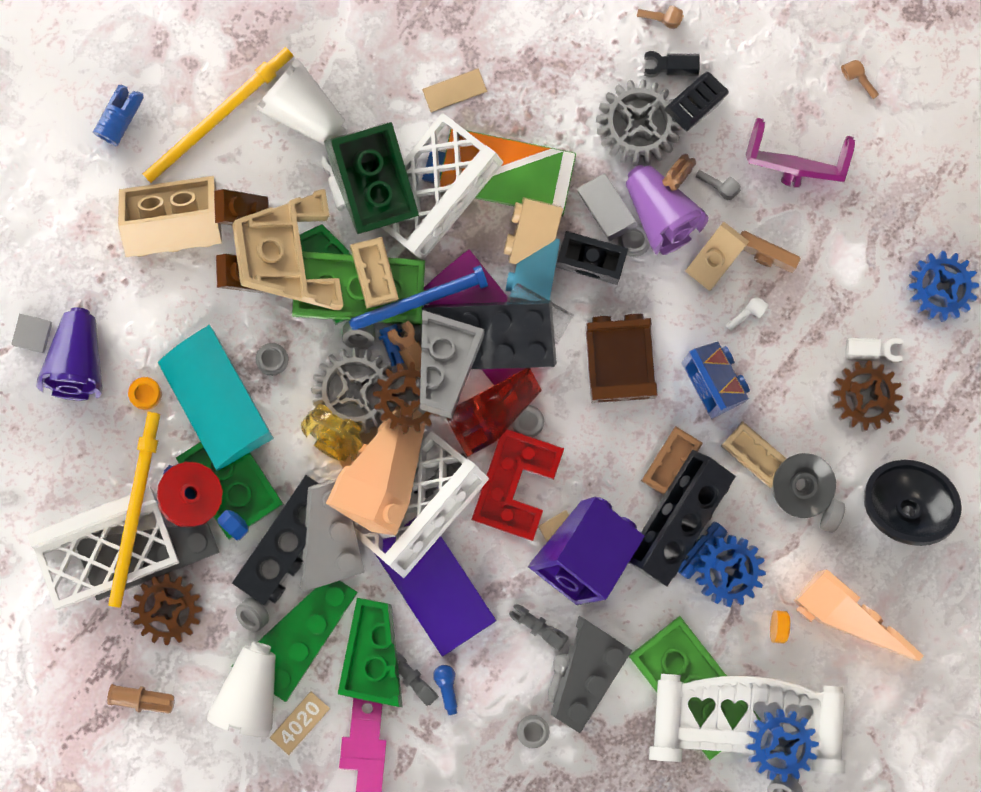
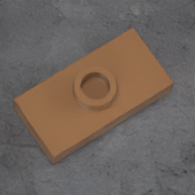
M745 230L740 233L749 241L743 251L754 255V261L766 267H771L773 264L790 273H793L801 259L800 256Z
M675 426L641 482L664 496L691 451L695 450L698 452L703 443Z

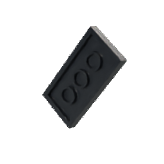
M552 300L424 305L422 307L423 311L484 329V337L471 369L555 367L557 364Z

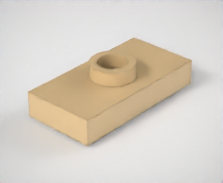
M723 222L685 272L711 291L749 241L727 223Z
M379 237L351 244L350 249L366 309L398 301L399 298L383 238Z
M743 421L721 445L725 451L769 488H772L776 470L787 459Z

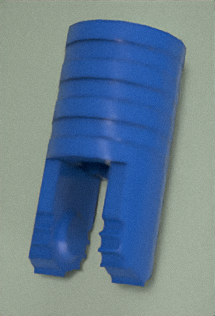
M122 84L116 88L92 132L100 139L114 146L119 145L121 138L124 136L144 99L143 93L139 91H133L128 95V87Z

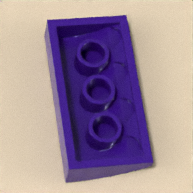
M417 517L406 523L404 527L410 526ZM396 536L383 539V552L385 554L396 542ZM441 536L405 578L400 576L376 555L442 657L497 621Z

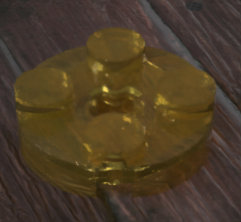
M318 404L313 410L308 412L301 422V429L306 438L311 434L317 440L314 446L327 456L345 462L348 457H351V461H354L359 455L358 451L363 446L362 439L358 435L361 428L353 420H343L333 414L328 407Z

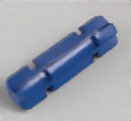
M712 522L705 530L708 533L706 535L702 534L687 554L688 557L684 559L678 569V573L684 578L690 579L696 572L693 570L694 566L702 564L697 554L706 555L708 551L704 544L708 543L715 546V537L719 536L723 539L726 537L728 532L719 523Z

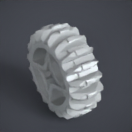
M644 79L640 81L639 88H635L633 80H629L627 91L619 84L615 88L618 97L608 92L605 98L610 104L600 103L599 110L605 114H600L596 117V122L604 125L597 128V135H608L601 141V145L607 147L613 144L614 146L611 148L609 155L613 157L620 151L622 153L621 163H625L627 157L631 156L633 157L632 165L638 166L639 157H643L645 165L648 166L651 165L652 154L656 160L661 161L663 159L661 149L671 153L673 147L669 142L678 143L680 136L673 131H680L682 127L676 121H673L674 119L664 110L674 99L665 100L669 95L668 89L658 94L659 84L657 82L652 84L650 90L645 88L646 80ZM631 100L650 102L643 108H635L630 104H625ZM658 109L665 120V132L663 135L657 132V127L652 123V117ZM616 110L622 114L621 118L627 124V128L620 137L613 125V115ZM647 115L644 126L640 125L632 130L634 119L638 121ZM642 137L645 138L647 141L652 140L654 142L653 144L647 146H634L628 144V142L630 143L634 138Z
M358 347L353 348V357L349 358L346 350L341 349L342 360L337 362L335 356L331 354L328 356L333 364L330 368L324 363L319 365V368L326 374L324 377L319 374L313 376V379L318 383H322L321 387L315 386L311 388L313 394H321L320 398L312 402L314 406H325L318 412L320 418L326 417L328 414L331 415L327 421L329 427L334 426L338 420L340 421L338 426L340 433H344L348 424L351 425L352 435H357V425H362L364 432L367 434L370 433L367 423L373 421L374 425L378 428L381 422L377 417L384 413V410L379 411L372 408L367 400V393L378 379L384 381L388 379L385 376V370L389 369L391 371L392 367L388 364L380 369L379 366L383 361V357L378 355L373 362L370 361L372 351L369 349L365 351L363 358L359 357ZM349 366H363L372 370L373 373L362 378H354L345 368ZM338 374L343 382V389L336 396V399L330 402L329 386L333 377ZM346 378L349 379L351 384L355 383L356 386L358 384L363 386L360 393L365 404H362L358 398L355 399L354 396L352 398L347 396L350 393V389L345 380ZM387 402V405L391 408H395L397 406L396 404H391ZM348 404H356L365 415L349 417L342 415L336 410Z

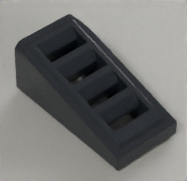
M706 71L669 103L664 110L688 132L717 108L729 91L710 72ZM680 105H682L693 117H691Z

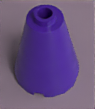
M74 307L63 314L37 378L36 387L39 391L44 393V387L52 390L51 396L67 400H88L89 394L94 393L96 398L101 396L103 387L96 319L90 314L89 310Z

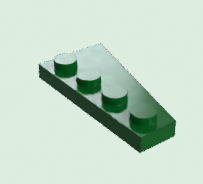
M340 580L315 588L258 641L259 643L271 646L270 652L276 655L275 696L284 702L288 701L358 593L356 590Z

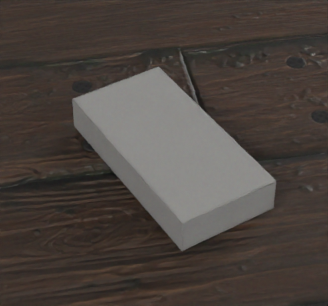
M605 173L577 188L578 194L609 242L637 227L636 220Z

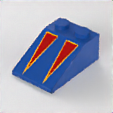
M719 342L689 351L681 362L711 420L746 402L749 399L746 393L750 392L742 375L737 376L731 366L735 363L731 352L726 346L722 348Z

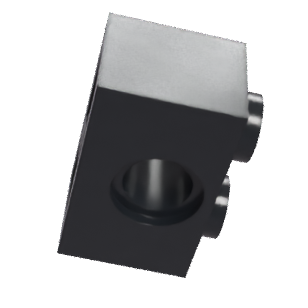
M566 231L556 268L618 285L628 248Z

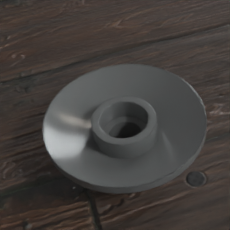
M809 453L793 455L783 461L776 470L772 485L773 495L779 507L791 516L798 518L817 516L828 508L835 496V474L831 466L817 455ZM799 479L805 480V487L802 490H798L796 487Z

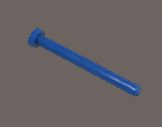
M481 265L473 267L474 273L353 317L349 320L352 330H358L479 285L480 289L488 287Z

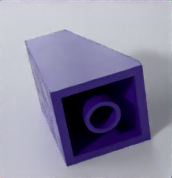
M592 497L580 501L534 557L528 568L575 605L606 600L645 536L636 529L637 526L633 521L621 517L613 511L612 505L608 501L600 497Z

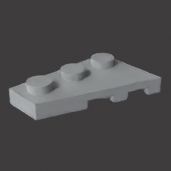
M422 310L420 409L452 419L482 343L484 329Z
M337 478L308 487L305 527H307L306 545L303 548L302 557L304 569L303 578H301L300 589L303 592L364 573L352 519L326 504Z

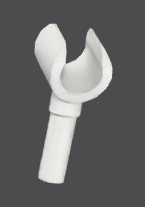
M753 298L746 308L726 325L727 328L732 331L747 319L750 313L760 319L768 308V303L761 298Z

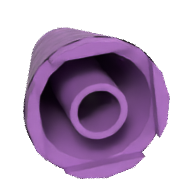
M638 165L628 173L626 187L651 249L656 255H658L659 251L662 255H667L678 250L692 240L689 234L697 228L700 233L708 223V215L679 189L671 191L669 186H664L662 180L665 177L651 165L645 167L644 165Z

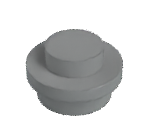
M637 225V227L618 238L619 246L628 248L627 256L630 257L643 255L650 246L645 231L640 225Z
M268 343L258 350L256 364L264 374L278 375L288 365V354L281 345Z
M526 716L518 724V739L528 748L541 747L549 738V726L540 716Z

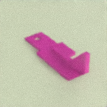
M353 698L350 737H342L339 769L358 771L356 792H382L386 740H379L382 704ZM370 704L373 710L371 713L366 714L362 711V706Z

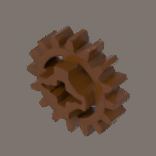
M871 360L865 363L864 368L861 367L859 362H855L852 364L853 372L847 368L841 371L845 378L844 380L840 378L834 380L833 383L839 387V390L831 392L830 396L838 398V402L832 408H841L842 413L838 419L841 421L848 417L850 419L849 428L851 429L857 423H860L863 432L868 430L869 424H872V427L878 430L881 428L880 420L889 424L892 422L889 413L897 414L900 411L894 403L903 400V396L895 394V390L901 387V383L891 382L895 373L892 371L887 375L884 374L885 365L882 363L874 369ZM860 375H870L866 382L861 384L851 381ZM881 382L886 388L887 397L882 393L880 388ZM871 386L870 397L873 400L868 401L862 406L864 396L860 392L865 391ZM846 395L851 397L853 403L852 410L847 404ZM873 408L877 411H882L877 416L864 417L869 409Z
M411 362L409 369L404 370L401 363H398V372L393 373L387 369L385 372L388 379L386 381L382 379L377 380V384L382 387V390L373 392V397L381 399V402L374 405V408L379 411L384 410L380 420L384 422L390 419L392 421L390 424L391 430L401 425L403 434H407L409 427L414 426L415 431L420 433V424L425 423L428 427H431L430 416L440 417V415L426 411L422 416L413 419V413L420 408V389L417 387V378L421 380V369L416 371L414 362ZM405 377L404 384L397 389H389L395 381ZM407 390H412L414 397L419 398L417 401H412L411 406H405L404 400L399 399L400 396L406 395ZM387 402L396 404L401 410L400 418L390 411Z
M169 573L165 574L163 582H160L157 576H153V586L150 587L143 583L140 587L144 594H135L133 597L136 601L140 602L139 606L131 608V612L139 613V618L133 623L134 625L143 624L142 636L149 632L153 634L152 643H155L159 637H163L165 645L170 644L171 637H175L177 642L180 643L183 641V632L190 636L194 633L190 627L191 623L199 625L201 622L195 616V613L203 611L202 606L195 605V601L201 595L191 594L190 591L194 586L193 583L187 586L182 585L183 576H179L175 582L171 581ZM165 587L174 588L184 596L174 597L168 593ZM154 593L156 601L153 609L146 611V602L149 596ZM162 601H166L168 605L181 603L172 612L171 618L167 614L153 615L163 607ZM189 607L188 618L181 626L179 620L180 613L183 609ZM158 621L166 624L169 631L157 629L151 623Z

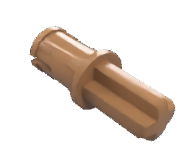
M111 684L107 696L108 705L135 708L136 712L148 710L169 714L174 708L175 701L172 694L147 691L143 686L135 689Z

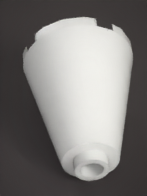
M295 59L291 64L295 70L288 67L263 97L262 100L265 103L260 101L255 107L261 113L323 145L325 140L342 136L346 131L342 127L345 119L298 59Z
M252 642L251 646L243 647L208 712L207 721L228 731L229 727L240 730L239 734L246 736L268 737L270 735L273 723L276 655L270 652L271 646Z

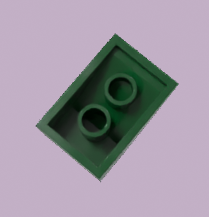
M392 122L382 123L324 141L332 172L357 234L419 216Z

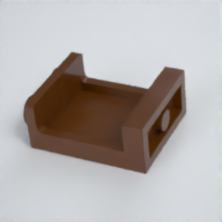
M643 314L624 315V320L611 321V316H597L592 318V322L586 323L591 403L655 399L658 396L657 383H655L651 318L644 319Z

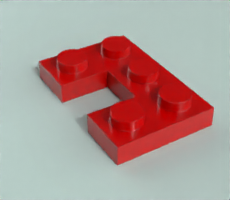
M503 428L486 475L489 480L482 487L471 520L533 541L543 510L513 500L523 470L554 480L564 448Z

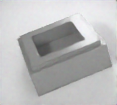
M19 313L11 345L45 353L53 322Z

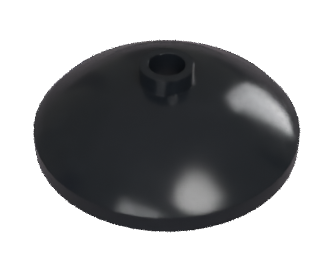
M914 460L888 462L872 473L864 490V506L870 520L882 533L904 544L926 546L938 543L955 530L961 517V499L954 484L941 471L923 462Z

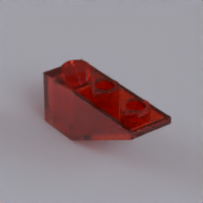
M525 368L456 406L452 419L446 417L467 457L495 443L542 391L531 368Z

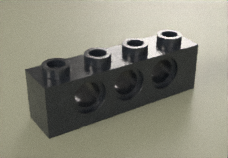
M692 450L641 531L645 537L629 561V564L649 578L668 587L687 554L694 547L705 525L712 518L723 496L728 492L736 476L711 457Z
M305 475L232 582L233 585L264 606H268L270 601L276 604L286 589L282 583L289 574L294 577L304 563L300 557L306 545L307 527L300 522L299 512L302 508L307 507L308 487L319 484L307 475ZM293 533L298 539V545L293 551L286 552L281 547V539L285 534ZM269 560H274L279 565V573L273 579H267L262 573L263 565Z

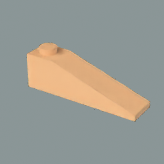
M396 406L392 413L400 418L401 410ZM417 410L413 413V419L423 414ZM388 419L378 427V434L369 444H364L358 451L360 455L351 466H345L339 473L326 504L371 532L396 536L409 507L425 423L420 424V433H417L414 426L409 427L407 434H403L401 425L391 430L390 424L392 421Z
M827 569L818 571L793 600L799 605L796 611L809 622L815 619L819 623L915 661H920L924 656L890 626L886 628L882 625V617L877 612L864 604L862 606L857 604L860 597Z

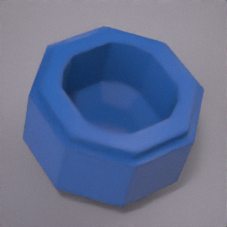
M225 510L217 519L220 526L237 541H240L249 532L245 520L231 510Z

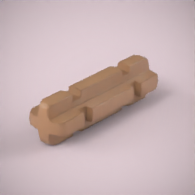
M688 154L681 155L679 160L670 168L671 170L666 173L667 177L662 180L663 185L669 186L671 191L677 190L696 165L695 158H689Z

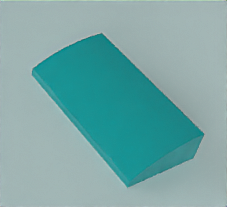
M210 324L185 339L158 361L161 370L217 471L274 439Z

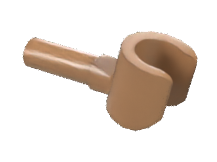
M672 5L668 7L665 14L638 9L637 17L657 20L670 29L677 28L684 17L683 11Z
M853 60L841 66L842 73L847 81L857 78L872 99L879 95L868 81L863 64L860 61Z

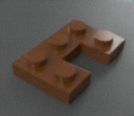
M227 189L214 191L215 223L232 226L234 221L239 218L269 208L267 196ZM216 255L217 288L267 293L241 286L237 255Z

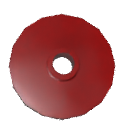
M183 462L174 465L163 474L157 486L156 495L160 512L168 521L180 527H195L205 524L216 515L222 503L223 490L219 478L210 468L197 462ZM186 489H193L196 497L188 499L185 496Z

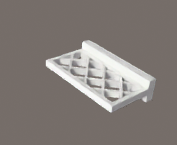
M443 112L403 160L408 177L412 176V192L419 216L407 219H415V230L406 240L399 234V222L393 224V229L389 225L381 227L420 260H424L504 163L495 151L487 145L485 146ZM446 124L453 129L454 142L438 144L437 134ZM459 135L462 136V137H463L464 139H466V140H460V141H459ZM473 145L480 150L472 161L461 162L460 147ZM454 148L455 163L439 165L438 151ZM432 152L433 167L417 169V158L422 153ZM456 170V180L451 186L440 187V172ZM434 173L435 188L419 190L418 175ZM435 195L436 205L430 211L420 212L419 197Z
M432 431L421 443L416 471L419 470L418 483H414L412 492L418 491V503L409 505L406 514L417 512V518L410 526L404 527L403 518L396 534V542L386 554L383 552V539L395 537V535L375 532L363 535L359 532L363 526L353 521L356 538L403 578L406 577L489 480L474 463L462 456ZM435 443L439 445L440 457L426 461V453ZM460 462L462 465L454 475L447 477V464ZM439 466V479L426 481V469ZM439 487V492L431 501L425 502V490Z
M150 487L145 489L140 518L154 512L157 523L151 535L137 529V534L149 540L141 556L132 552V557L139 559L134 572L128 574L126 584L180 563L163 515L160 512L157 495ZM130 495L27 535L30 545L36 553L55 610H60L111 590L113 583L111 579L115 573L120 546L106 541V537L111 528L118 525L124 528ZM159 531L161 532L163 540L157 538ZM102 532L100 538L95 536V534ZM87 537L98 541L90 559L75 552L80 540ZM154 541L166 546L170 558L157 563L147 559ZM72 544L70 549L64 548V546ZM103 544L118 550L111 567L95 561ZM56 549L67 553L59 570L48 566L45 557L46 553ZM72 556L88 562L80 580L65 574ZM144 562L150 564L149 566L142 568ZM93 565L108 571L103 584L98 586H92L85 582ZM51 572L57 574L54 581ZM62 577L78 583L72 596L60 600L57 587ZM83 586L89 588L88 590L80 592Z

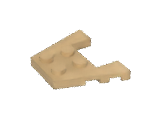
M325 189L317 190L312 195L304 198L292 199L285 205L276 208L270 207L234 221L232 227L241 286L332 310L342 309L343 298L339 278L306 279L297 223L327 221L329 209Z

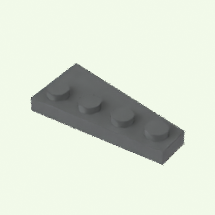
M208 522L195 527H167L180 563L126 584L125 590L152 580L153 576L158 578L166 573L220 553ZM154 529L144 530L143 532L151 535ZM159 531L157 538L163 540L161 532ZM136 533L133 553L141 556L149 539ZM122 534L107 535L106 541L120 546ZM91 538L80 540L77 546L78 553L90 559L98 541ZM154 541L147 559L157 563L170 558L166 546ZM103 544L95 561L111 567L118 550ZM131 557L128 574L134 572L139 559ZM81 560L85 569L88 562ZM144 562L142 568L147 567L150 564ZM93 565L88 575L90 585L98 586L103 584L108 571ZM111 590L96 595V600L100 601L110 597Z

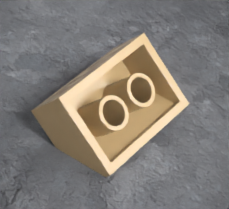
M214 176L119 189L118 228L125 257H143L153 253L177 252L181 249L210 247L215 244H222L221 224L215 223L214 191H216Z

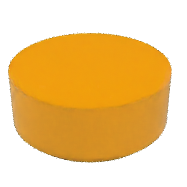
M141 377L130 385L128 397L130 402L138 409L151 410L160 403L162 390L153 379Z
M774 610L770 622V639L772 643L784 644L789 638L790 616L787 611Z

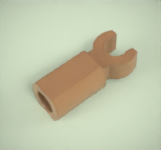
M407 321L401 324L405 332L403 338L398 335L395 329L387 332L388 338L394 345L399 346L401 350L399 353L407 368L409 369L410 363L414 362L415 370L420 371L421 344L419 341H415L414 327Z

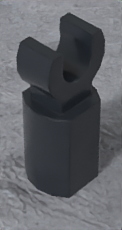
M648 51L644 54V60H654L657 64L654 69H645L644 76L656 77L661 72H666V75L699 76V54L667 53V56H661L655 51Z

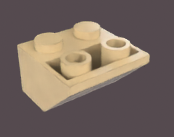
M523 197L522 203H515L511 221L517 224L514 235H507L503 251L504 254L509 255V263L517 264L555 241L563 211L561 206Z

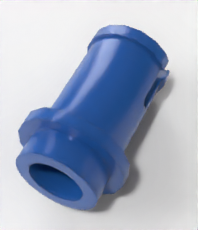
M397 324L380 329L381 336L378 337L379 341L383 340L391 367L397 366L398 363H404L399 353L401 351L399 346L390 342L387 334L390 330L395 329L401 337L400 333L403 330L399 329Z

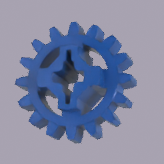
M945 251L939 253L938 259L930 253L926 256L927 264L924 261H918L915 265L919 272L912 271L909 274V277L915 280L914 283L907 286V290L915 291V295L909 300L910 302L918 301L921 304L917 309L918 313L925 309L929 311V320L933 319L936 314H939L941 322L947 320L948 314L954 320L960 317L959 309L966 313L971 309L967 301L974 302L977 300V296L971 293L972 290L979 287V283L971 281V278L977 272L976 270L969 272L966 270L969 264L968 260L961 264L957 262V253L953 254L950 259L947 258ZM944 266L952 268L957 274L946 271ZM928 271L930 280L928 285L923 288V278ZM940 282L942 284L948 283L949 288L946 291L944 289L938 290L937 285ZM963 285V294L958 302L959 298L956 293L959 286ZM929 299L940 302L942 307L934 305Z
M728 535L727 542H725L722 537L718 536L715 537V546L708 543L704 544L708 551L706 555L697 554L702 564L693 568V570L701 573V576L695 580V583L705 585L701 593L705 596L712 594V602L718 604L723 598V604L731 607L734 599L737 604L743 605V596L747 595L752 599L755 597L752 591L754 586L762 588L763 585L757 579L758 576L766 575V571L759 569L758 565L762 564L765 560L760 556H754L759 550L756 546L751 545L747 548L749 540L741 537L737 542L736 536ZM725 550H728L725 556L716 558L718 554ZM746 560L748 561V564H749V573L747 572V569H746V566H745ZM727 566L735 570L733 575L725 572ZM710 568H712L715 576L713 582L710 577ZM743 583L739 589L732 591L734 586Z
M783 709L776 710V717H773L770 712H765V722L756 719L753 721L757 727L756 732L747 731V735L753 738V743L746 744L745 748L754 752L748 758V761L751 763L759 762L755 770L757 773L761 774L768 770L767 779L774 780L777 774H779L781 782H787L788 774H791L794 779H799L800 773L798 770L801 768L805 771H810L811 768L806 763L807 760L817 759V756L811 753V748L819 746V742L811 741L810 736L816 731L813 728L805 729L808 722L807 718L802 717L796 721L797 712L790 711L787 717H785ZM779 723L790 724L797 731L791 733L784 732L783 727ZM766 731L768 737L765 745L761 746V740ZM778 738L791 740L784 746L785 753L774 750L779 745ZM803 744L802 753L797 760L796 753L798 747ZM774 757L778 758L781 764L784 765V768L774 767L766 760Z

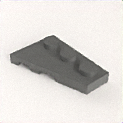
M579 616L576 624L578 628L574 644H571L567 655L570 657L565 675L561 677L551 715L578 733H581L632 650Z

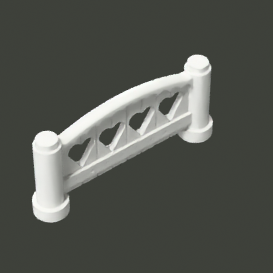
M661 674L657 687L654 746L649 747V760L682 762V749L754 754L753 750L746 749L745 745L753 743V738L747 735V731L756 732L757 730L753 723L755 719L758 720L753 711L755 703L763 702L766 706L770 703H777L780 709H783L785 717H787V706L795 704L798 708H801L803 705H809L813 711L805 726V729H815L816 732L810 736L811 741L819 742V746L811 748V753L817 756L816 760H812V771L845 773L846 760H842L845 706L843 687L823 685V692H815L789 682L756 676H722L683 683L680 682L681 675ZM692 697H698L701 701L711 698L715 702L714 710L701 727H699L688 707V701ZM726 699L731 700L734 704L739 700H743L748 706L746 713L733 730L721 710V703ZM779 723L783 727L784 732H795L792 725ZM767 732L762 737L761 746H764L766 743ZM778 738L779 745L774 750L785 753L784 746L791 740ZM803 744L798 747L796 757H800Z

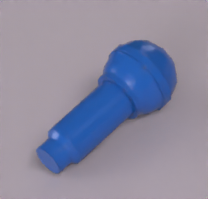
M441 665L434 670L433 680L441 689L445 710H447L448 715L457 714L456 708L458 707L453 687L456 673L451 666Z

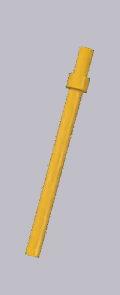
M285 47L268 63L264 61L255 69L257 73L142 173L145 178L152 183L262 84L270 83L277 76L276 72L294 57L288 48Z
M147 412L143 437H139L137 450L140 451L108 606L118 608L122 606L152 454L156 453L159 441L155 440L161 415L159 413Z

